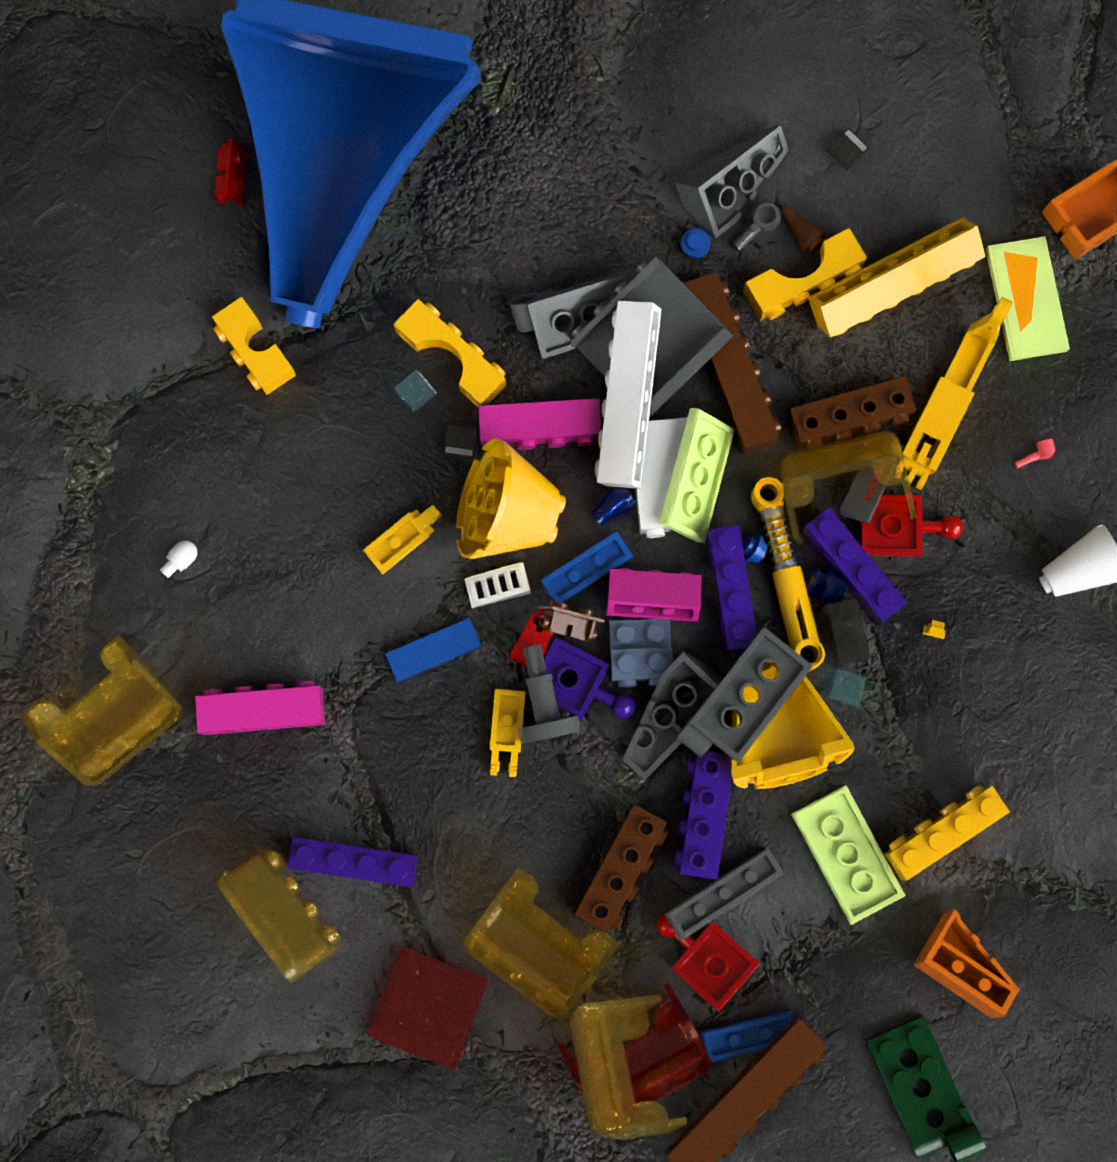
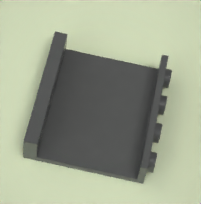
M649 257L646 258L636 268L639 274L631 282L628 279L624 280L614 291L617 296L610 303L606 300L603 301L593 311L596 317L588 325L582 322L572 332L571 335L574 339L570 342L605 376L607 370H610L609 343L613 340L615 329L612 325V315L614 310H617L618 301L653 302L661 308L649 418L734 336L658 257H655L653 260Z

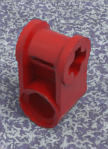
M537 610L530 616L523 632L510 654L511 659L527 666L523 648L541 644L543 657H545L554 633L544 630L538 632V627L535 624V621H539L540 617L545 614V610Z

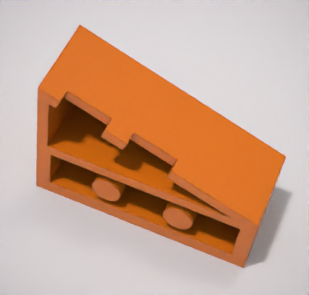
M955 909L943 913L913 966L990 1018L1004 1017L1020 989L994 957L991 958L979 943V938L975 933H971Z

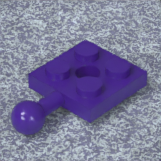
M555 637L544 658L547 674H552L553 676L552 683L557 707L573 716L578 715L579 719L583 720L594 698L611 706L612 712L619 718L624 719L632 716L636 705L631 696L627 694L615 696L599 687L610 664ZM566 670L575 672L578 677L577 683L572 687H565L560 682V675Z

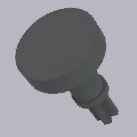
M541 644L523 648L529 679H525V683L528 685L536 724L518 728L521 744L582 731L578 715L560 719L552 683L553 676L552 674H547Z

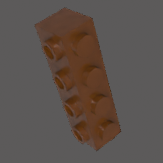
M906 376L790 408L787 418L797 449L806 447V450H813L824 445L823 442L834 439L835 442H842L852 438V433L863 431L864 434H870L880 430V425L892 423V426H898L910 421L909 417L916 411V407Z
M635 804L632 806L574 915L606 933L609 932L610 928L614 930L618 928L624 916L620 909L625 900L630 903L639 888L635 882L640 872L646 875L654 860L650 856L654 846L661 847L669 831L664 829L667 824L666 821Z

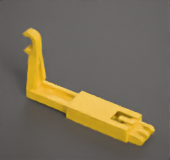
M1001 297L998 305H995L990 314L969 326L945 376H941L937 381L899 458L902 461L894 475L895 478L900 479L904 474V470H907L909 474L905 483L910 485L915 475H917L920 479L917 481L915 488L922 490L929 474L933 475L936 472L975 394L972 392V389L999 336L1001 323L1007 316L1013 304L1012 301ZM924 434L930 436V439H936L928 457L926 456L932 445L926 442L923 444L920 453L916 452Z

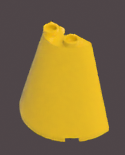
M766 663L761 667V673L765 678L774 679L777 672L774 665ZM805 676L740 762L737 763L732 759V778L735 785L741 788H747V783L754 784L755 789L774 788L796 783L828 771V764L834 760L836 764L842 763L853 753L855 747L814 686ZM745 687L743 689L744 700L748 703H756L758 700L757 691L753 687ZM732 711V727L734 728L739 725L740 718L736 712Z

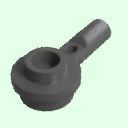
M764 202L755 207L751 217L753 223L731 244L736 251L740 252L760 231L769 232L777 228L781 220V213L776 205Z

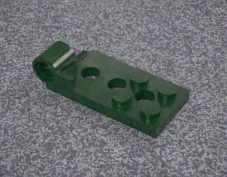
M923 1015L865 1040L918 1160L946 1147L955 1162H964L987 1152L984 1140L974 1124L967 1107L963 1105ZM909 1048L915 1052L916 1060L911 1066L906 1067L901 1064L899 1056L904 1049ZM919 1078L926 1079L929 1084L928 1092L923 1096H916L912 1088L913 1083ZM932 1108H938L942 1114L941 1122L935 1126H930L926 1122V1113Z

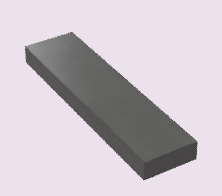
M767 847L665 912L664 916L681 941L782 876L784 872Z

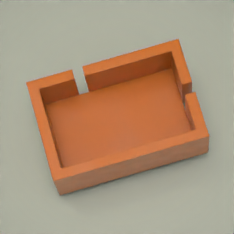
M1117 159L1052 199L1042 211L1043 216L1055 233L1058 234L1062 231L1064 235L1060 240L1075 260L1117 234Z

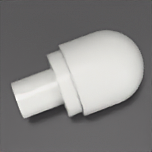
M187 540L178 542L168 552L166 558L169 561L160 571L169 578L177 569L181 572L183 569L186 570L197 557L196 546Z

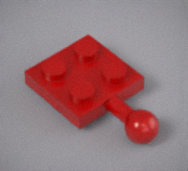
M882 495L870 523L867 524L860 521V545L869 556L921 557L923 555L922 532L941 533L945 538L955 539L962 534L964 525L962 520L955 515H948L941 521L922 520V496Z
M664 913L657 920L658 931L663 936L674 937L688 949L671 969L718 1012L722 1010L760 966V963L713 921L696 940L690 935L680 941Z

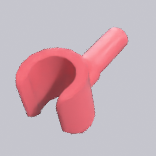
M1053 439L1037 442L1038 452L1014 462L1017 469L1039 459L1051 458L1055 452Z

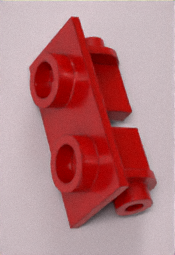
M229 139V144L224 143L218 149L217 171L220 173L226 172V175L216 176L214 196L217 197L218 203L227 204L229 199L242 206L246 191L245 176L248 164V149L233 139Z

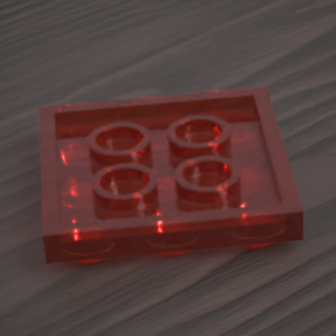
M401 946L367 1036L455 1070L489 979Z

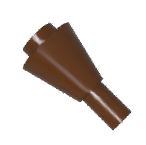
M788 205L784 206L780 210L781 216L789 223L802 252H817L825 241L826 233L805 219L798 217Z

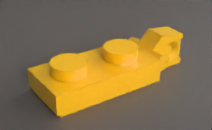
M431 505L422 514L418 510L412 513L409 512L368 545L363 552L383 575L430 537L429 535L434 532L431 525L440 519L442 515L434 505Z

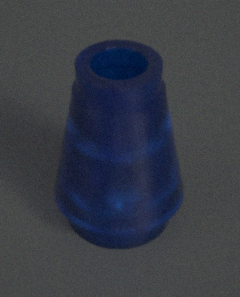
M612 487L595 509L591 511V514L603 526L605 523L632 510L631 506L636 501L626 488Z

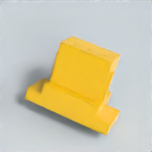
M932 620L928 626L924 625L922 634L944 639L946 632L944 630L945 623Z

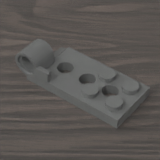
M638 266L556 292L549 289L539 293L527 292L510 299L509 304L517 331L529 332L534 330L542 359L577 349V347H573L570 344L574 339L571 335L572 332L582 322L588 325L594 319H585L583 317L584 310L588 306L598 307L605 300L610 303L617 296L614 292L615 289L624 280L628 279L631 282L639 274L636 271ZM560 315H568L570 317L569 324L564 328H557L555 326V320Z
M763 627L707 700L702 703L695 714L680 730L676 738L699 757H702L710 746L715 744L739 763L813 665ZM764 663H770L776 668L777 673L774 679H767L762 675L761 667ZM745 687H753L757 691L758 700L756 703H748L744 700L742 693ZM726 711H734L738 714L740 722L737 727L733 728L726 725L724 722Z

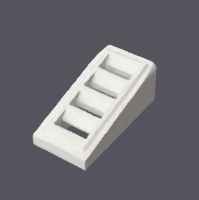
M523 562L465 578L472 608L530 594ZM516 573L519 587L515 589L510 574ZM498 577H505L508 591L502 592ZM493 579L496 594L490 596L487 580ZM481 582L484 598L481 599L478 598L475 583Z

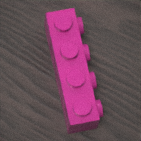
M599 398L478 406L481 448L493 438L504 440L510 446H517L520 450L534 449L535 445L547 444L549 448H560L566 446V443L578 442L579 446L595 445L596 441H598L601 430Z
M315 681L296 682V688H284V684L265 685L266 690L253 691V686L236 687L235 693L223 694L222 689L204 690L203 696H195L197 733L201 735L325 725L323 688L315 686Z

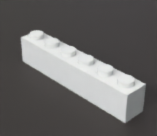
M618 301L617 310H614L612 315V325L615 329L613 340L609 343L610 370H607L605 375V384L608 389L607 398L602 403L603 430H600L598 436V444L601 448L600 459L595 464L597 482L605 486L641 489L662 310L653 302Z

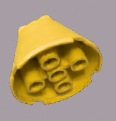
M498 438L489 440L482 447V450H486L482 459L474 460L462 490L456 520V528L461 529V540L456 541L459 553L465 558L476 559L542 546L546 542L553 543L558 531L556 526L558 515L562 513L565 507V496L560 495L559 490L506 441Z

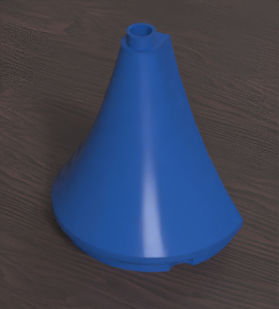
M238 0L236 11L228 10L223 14L221 28L238 75L250 119L261 175L270 259V302L287 306L284 321L320 329L323 313L330 314L343 282L384 205L421 149L449 114L479 83L481 70L476 61L470 58L473 40L467 35L287 0Z

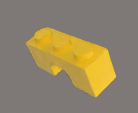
M242 297L212 316L217 324L213 330L222 343L228 340L234 348L230 351V354L239 367L245 364L251 372L246 377L256 391L262 388L265 394L268 395L296 376L292 366L276 344L261 352L249 348L252 336L263 328Z

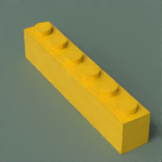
M962 217L808 297L817 327L830 338L841 335L855 324L868 321L878 312L896 306L903 299L923 292L926 287L948 279L951 274L961 269L973 266L976 261L986 257L978 226Z

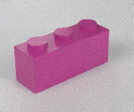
M629 568L610 569L607 616L698 622L701 608L702 575H693L689 572H680L678 574L663 573L659 570L634 571Z

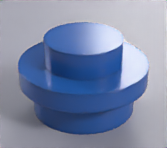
M690 229L682 236L681 249L688 257L701 258L709 251L710 238L703 230Z
M755 534L744 540L742 545L745 562L758 563L764 557L768 544L764 541L763 536Z

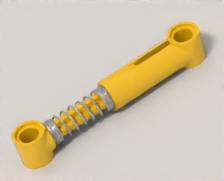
M765 477L756 483L751 493V502L758 513L761 514L762 521L766 524L763 528L768 532L765 536L770 540L767 544L772 548L769 552L773 554L774 557L771 560L776 564L773 567L775 572L772 573L790 648L799 655L802 648H809L814 652L815 660L813 663H810L813 665L809 670L810 672L823 662L825 650L819 640L801 566H797V562L793 561L796 559L795 557L792 558L791 552L794 550H790L789 544L792 542H788L787 536L790 534H786L785 528L788 526H784L783 520L786 518H782L785 515L782 509L784 507L782 500L784 488L779 480L773 477ZM764 488L771 489L774 492L775 499L772 501L764 500L761 498L760 490ZM796 612H798V616H799V620H800V624H801V628H802L804 640H803V638H802V634H801V630H800V626H799V622H798V618H797Z

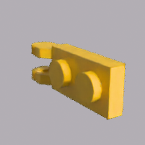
M495 689L490 751H492L490 775L497 776L499 772V751L511 752V760L508 767L509 777H516L518 753H521L518 728L523 727L526 691Z

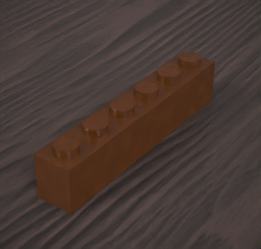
M714 272L683 283L734 335L708 361V365L731 426L735 429L734 434L742 455L775 444L779 438V433H781V426L778 418L771 416L768 408L771 405L769 394L765 388L761 389L758 381L760 371L755 361L751 362L747 352L750 350L749 342L746 335L740 334L737 324L740 323L736 308L734 306L730 307L727 300L729 290L725 280H720L718 273Z
M796 1015L665 1149L666 1158L670 1162H716L721 1156L724 1159L727 1158L737 1147L735 1142L743 1134L747 1136L755 1130L759 1124L757 1119L765 1111L770 1113L779 1105L782 1100L779 1096L787 1088L792 1090L802 1081L804 1077L802 1075L803 1071L809 1065L812 1067L816 1066L826 1055L824 1050L828 1046Z

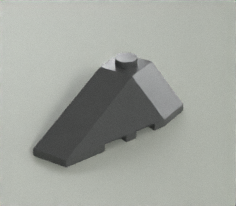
M775 125L696 166L675 182L684 208L712 238H717L739 220L742 215L740 211L748 200L752 201L758 194L755 190L764 178L771 176L789 151L781 125Z
M683 651L662 673L622 760L642 779L646 780L682 743L676 736L723 678L710 666Z

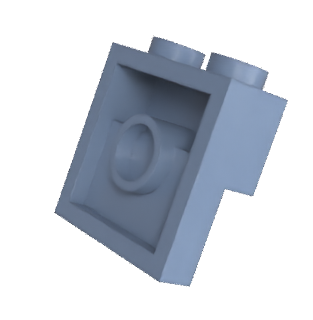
M670 620L609 621L611 683L618 682V687H636L639 681H649V686H657L662 673L673 663Z

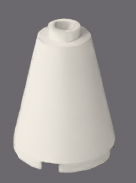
M1104 525L1096 526L1042 569L1043 576L1039 577V580L1046 594L1052 592L1057 597L1117 583V544Z

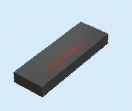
M874 436L840 508V515L867 524L870 523L903 452L902 444Z

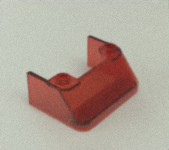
M669 982L663 986L671 1002L663 1004L657 1009L653 1017L656 1028L607 1056L601 1058L597 1051L584 1050L572 1058L563 1043L557 1045L578 1088L603 1126H613L700 1077L711 1066V1059Z

